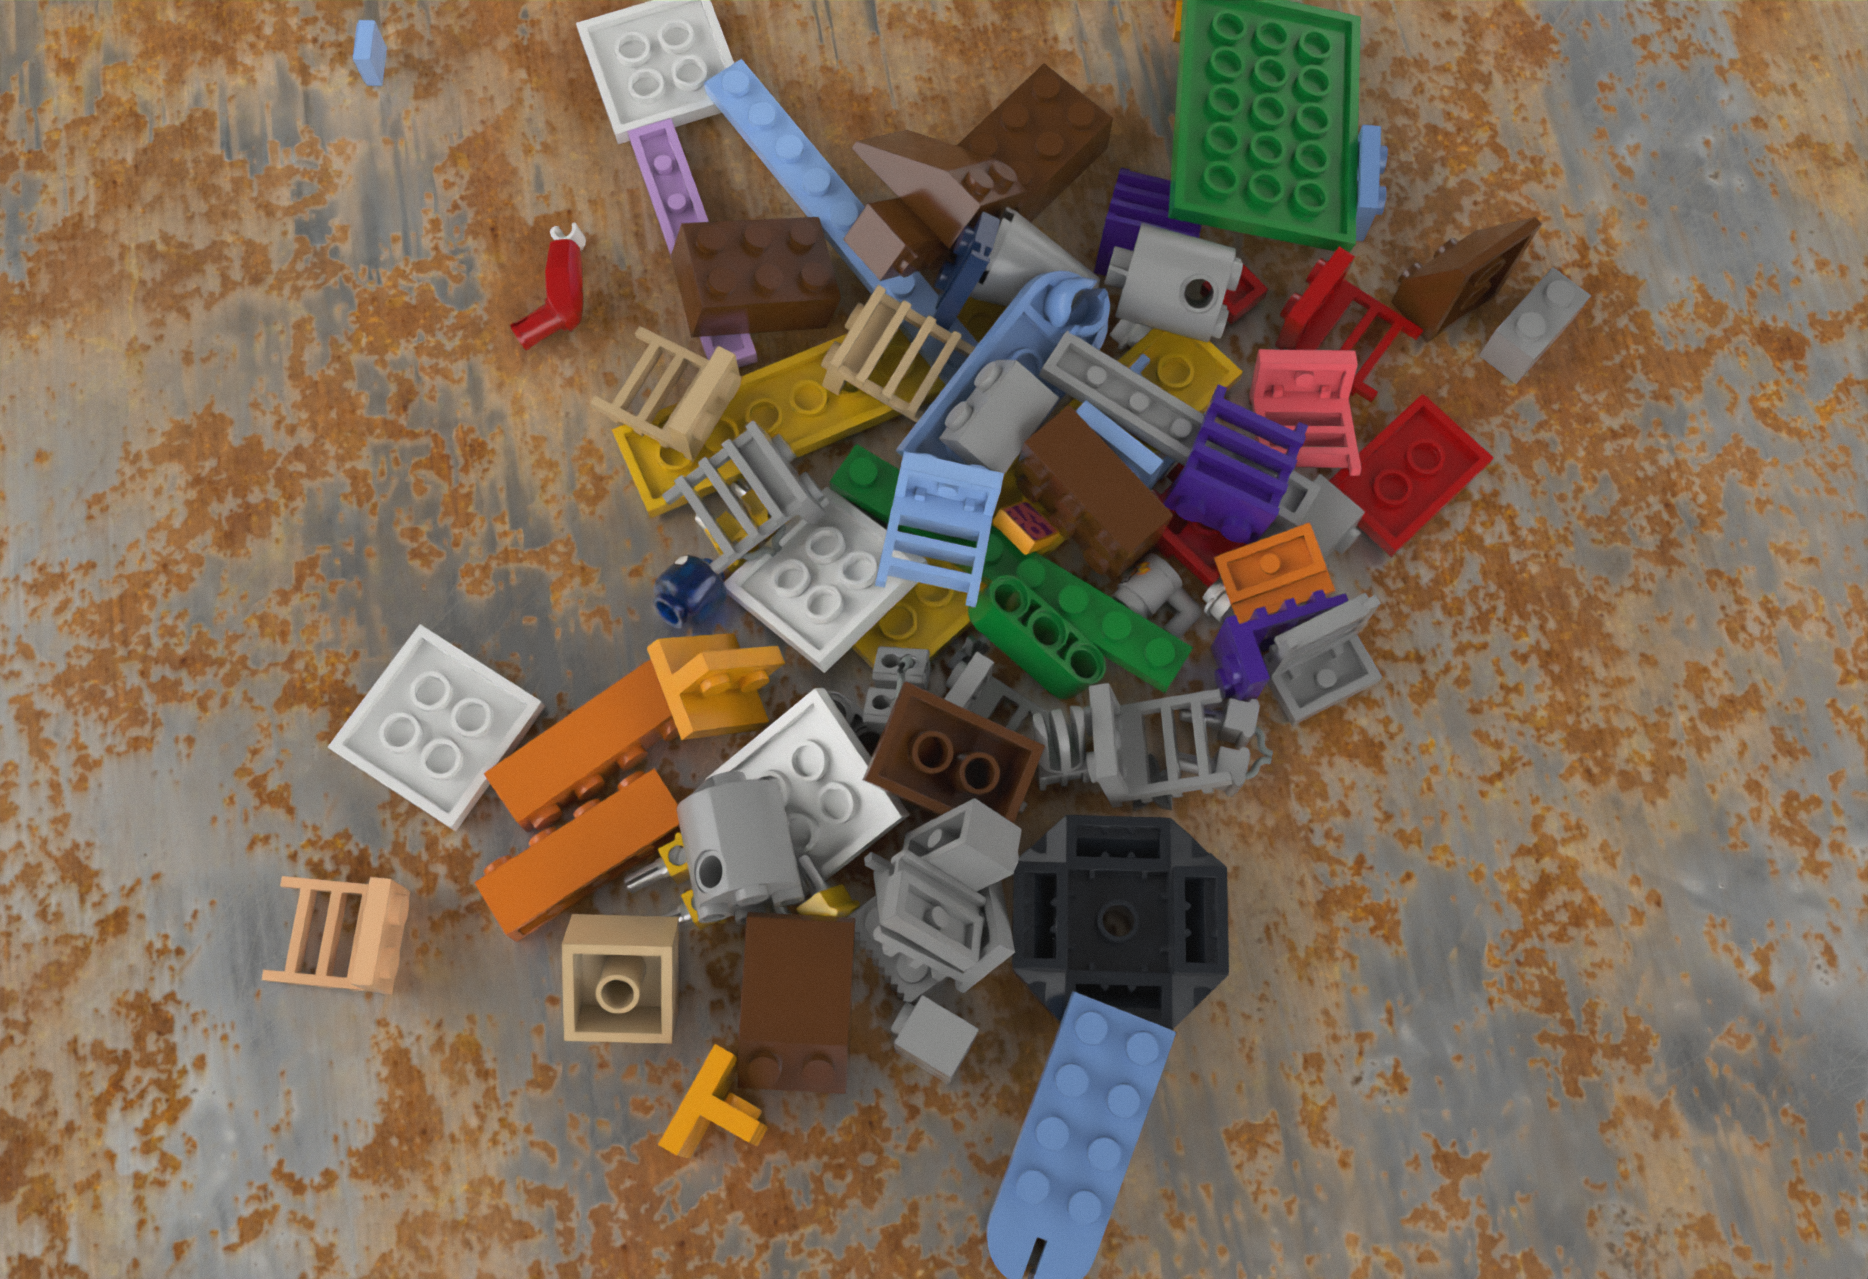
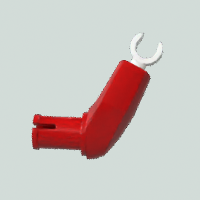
M575 222L572 223L571 233L566 237L559 226L551 228L550 234L554 241L550 242L545 268V292L547 298L544 301L546 304L515 323L510 324L513 333L526 351L560 329H563L564 332L567 330L572 332L582 320L584 290L581 250L585 246L586 239Z

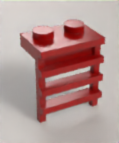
M1339 246L1328 261L1320 258L1306 278L1305 282L1310 286L1304 294L1300 295L1294 292L1283 307L1279 316L1285 322L1275 346L1281 350L1285 347L1289 350H1318L1354 301L1368 311L1339 350H1353L1377 316L1392 325L1353 380L1350 395L1354 396L1357 393L1372 403L1378 391L1364 383L1366 378L1401 331L1417 341L1423 329L1345 280L1355 256Z

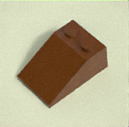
M910 130L859 140L852 147L856 154L949 249L955 247L965 226L971 228L975 226L982 212H986L999 219L1006 207L1014 210L1027 193V190L1017 181V175L1014 170L1007 164L997 161L995 158Z
M1536 217L1476 230L1460 241L1456 238L1450 239L1433 255L1434 259L1423 266L1420 262H1417L1402 273L1398 278L1400 286L1391 302L1406 319L1423 329L1420 336L1428 343L1499 293L1542 223Z
M904 682L862 780L936 817L975 798L1014 824L1045 745L911 683Z
M763 912L747 913L738 1036L737 1088L846 1094L851 1047L856 918Z

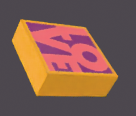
M1027 499L1001 508L992 520L994 525L1024 555L1050 546L1060 534Z

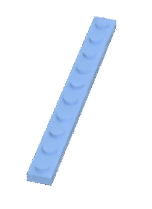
M740 59L705 81L706 94L806 216L819 217L825 239L871 295L877 285H880L887 289L885 292L887 295L901 303L903 300L912 304V310L926 318L928 315L933 317L937 311L935 307L939 295L919 271L905 278L898 276L880 281L843 240L864 210V205L745 62ZM956 317L949 332L957 331L962 334V340L976 347L979 343ZM903 320L899 327L911 343L920 330L906 320ZM929 335L921 347L919 353L931 368L945 344ZM956 350L952 352L939 374L940 379L945 385H947L967 359L966 356Z

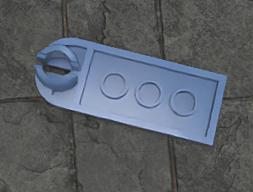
M1069 271L1045 272L1029 280L895 451L902 457L904 451L915 454L927 453L942 460L969 465L940 441L939 437L947 428L945 420L948 414L956 405L966 402L975 390L974 381L978 373L988 363L995 362L996 360H1017L1059 397L1056 404L1043 420L1044 422L1066 393L1039 377L1041 369L1067 330L1070 334L1076 335L1100 350L1108 329L1110 301L1107 290L1105 288L1092 289L1097 280L1081 277ZM1081 290H1085L1071 308L1072 300L1075 294Z
M1072 991L987 1222L986 1238L991 1258L998 1270L1007 1279L1023 1278L1037 1237L1046 1240L1037 1267L1030 1270L1027 1279H1083L1095 1260L1177 1032Z

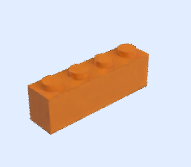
M651 659L483 773L515 821L527 833L534 828L542 830L552 825L562 816L563 812L561 809L575 799L579 798L582 801L595 795L604 787V779L621 768L623 771H626L638 765L648 755L646 750L660 740L664 739L667 742L679 736Z
M655 768L646 774L644 771H637L629 775L618 784L617 788L619 791L602 802L597 798L583 804L573 813L575 819L559 829L553 826L542 830L528 842L529 848L513 858L511 855L500 857L484 869L485 876L474 883L502 930L509 938L515 942L520 941L658 852V848L675 840V835L681 832L676 810L678 804Z

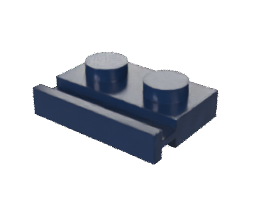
M982 212L973 228L968 226L963 228L953 253L957 254V257L953 263L945 260L934 283V287L940 289V293L935 307L937 311L933 318L937 319V325L948 331L990 262L988 256L994 247L1000 219L986 212Z

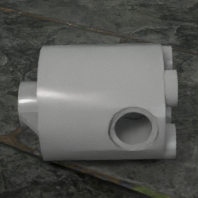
M1141 223L1133 251L1117 246L1114 247L1104 284L1122 289L1115 314L1116 318L1208 343L1211 336L1221 339L1229 310H1226L1227 305L1222 304L1226 289L1236 290L1243 262H1241V258L1235 257L1236 248ZM1195 279H1204L1211 284L1209 294L1200 300L1191 299L1185 294L1187 284Z
M740 771L724 772L706 779L690 796L679 803L676 810L700 923H711L723 920L729 916H735L736 924H746L748 912L766 913L767 908L773 906H792L805 900L782 793L776 782L769 780H746L745 774Z

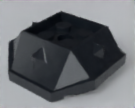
M1065 815L1033 846L1019 856L1018 864L1014 870L1012 939L1015 953L1012 954V972L1059 1025L1072 991L1173 1030L1229 975L1227 867L1213 854H1209L1172 818ZM1111 911H1117L1125 915L1130 924L1129 933L1119 937L1108 933L1103 925V915Z

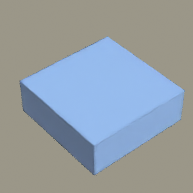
M359 20L356 26L353 51L354 63L367 86H383L387 46L375 20Z

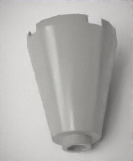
M1006 207L999 218L1000 225L994 247L988 256L990 262L971 292L970 297L975 300L1008 307L1029 280L1045 272L1069 271L1081 277L1095 279L1097 283L1092 289L1098 288L1100 278L1017 211ZM1081 290L1075 294L1072 300L1071 308L1085 290Z

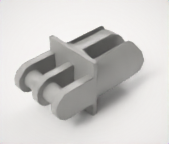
M1070 706V735H1068L1064 715L1060 708L1049 711L1050 737H1047L1041 713H1035L1033 715L1034 741L1045 745L1035 770L1039 791L1046 790V785L1060 783L1061 787L1068 786V781L1081 779L1082 783L1089 782L1084 711L1081 707Z

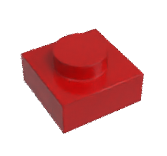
M1244 264L1236 290L1226 289L1222 303L1227 305L1226 310H1229L1227 321L1231 325L1261 302L1268 292V288ZM1208 281L1202 283L1199 293L1204 298L1209 294L1211 284Z

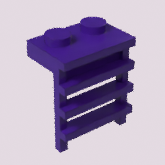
M1121 167L1104 224L1094 269L1095 274L1107 276L1115 246L1131 251L1134 250L1141 223L1196 238L1200 237L1202 225L1168 218L1171 180L1129 171L1130 169Z
M1218 384L1186 464L1169 488L1163 504L1185 520L1202 523L1221 532L1225 538L1233 542L1248 545L1256 542L1278 516L1280 510L1278 507L1282 496L1287 491L1289 485L1287 482L1298 461L1296 458L1299 449L1306 439L1305 433L1308 425L1298 422L1294 431L1224 399L1227 388ZM1218 417L1283 447L1287 451L1283 454L1214 422L1215 418ZM1208 440L1277 472V478L1205 446L1206 441Z
M1323 589L1312 593L1305 605L1297 607L1294 598L1284 600L1278 612L1269 616L1265 606L1254 610L1248 622L1239 624L1236 615L1226 617L1210 647L1218 667L1214 671L1217 689L1220 688L1222 698L1229 697V699L1232 698L1245 702L1257 699L1270 680L1261 652L1268 651V648L1275 644L1274 639L1276 636L1349 601L1346 593L1326 599Z

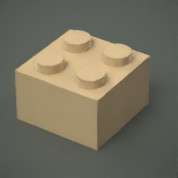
M572 914L562 941L564 1041L673 1043L679 1015V917Z

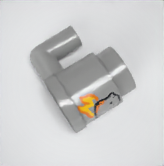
M1149 552L1140 559L1139 563L1117 585L1118 590L1111 596L1112 599L1144 618L1152 617L1168 601L1178 612L1162 629L1179 639L1201 615L1200 606L1182 588V580L1177 572L1165 560Z

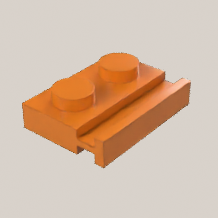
M1310 522L1214 557L1239 624L1248 622L1254 610L1265 606L1269 616L1278 612L1284 600L1294 598L1296 605L1300 606L1306 604L1315 591L1323 589L1325 596L1335 593L1334 585L1332 584Z

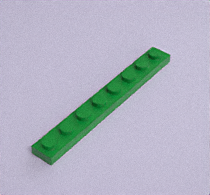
M856 444L829 481L830 489L888 524L900 470ZM898 525L897 529L900 532L973 548L977 546L976 541ZM991 525L981 582L989 585L998 576L1006 574L1017 577L1097 646L1104 657L1161 692L1166 693L1193 649L1192 646L1037 552L1024 555L999 529ZM952 563L958 568L962 569L963 571L971 574L972 567Z

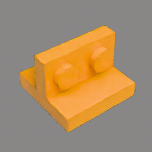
M735 633L658 638L647 647L681 740L758 731L769 723L757 689L767 685L770 681L768 676L785 664L779 646L740 648Z
M714 1044L660 1139L659 1146L677 1156L690 1159L711 1121L755 1146L759 1145L768 1129L766 1125L757 1121L762 1110L731 1092L728 1093L723 1101L738 1074V1057Z

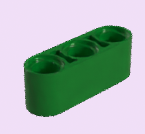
M1007 574L998 576L979 592L976 607L968 606V616L975 628L1058 699H1072L1103 678L1106 671V661L1097 646L1017 577Z

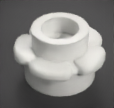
M1121 319L1110 333V336L1119 343L1117 348L1122 350L1127 344L1132 348L1153 328Z
M1219 579L1203 596V600L1207 603L1204 613L1208 617L1213 615L1220 623H1223L1225 618L1233 616L1234 612L1222 579Z

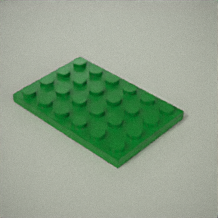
M1289 0L1182 1L1168 218L1330 251H1336L1340 246L1350 253L1356 245L1361 16Z

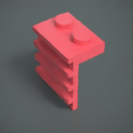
M1258 349L1249 394V404L1252 405L1253 412L1282 426L1297 425L1298 422L1308 425L1305 433L1306 439L1302 446H1323L1301 447L1296 458L1298 461L1295 467L1349 468L1350 476H1360L1362 468L1349 404V396L1358 365L1355 351ZM1285 426L1293 431L1295 429V426ZM1255 435V441L1283 454L1286 453L1287 449Z

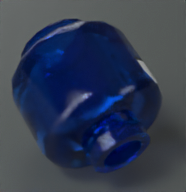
M685 555L678 558L656 579L653 585V606L666 623L676 628H681L682 626L698 628L723 605L727 598L726 586L723 582L725 575L723 571L716 574L709 564L713 560L709 558L702 560L693 555Z

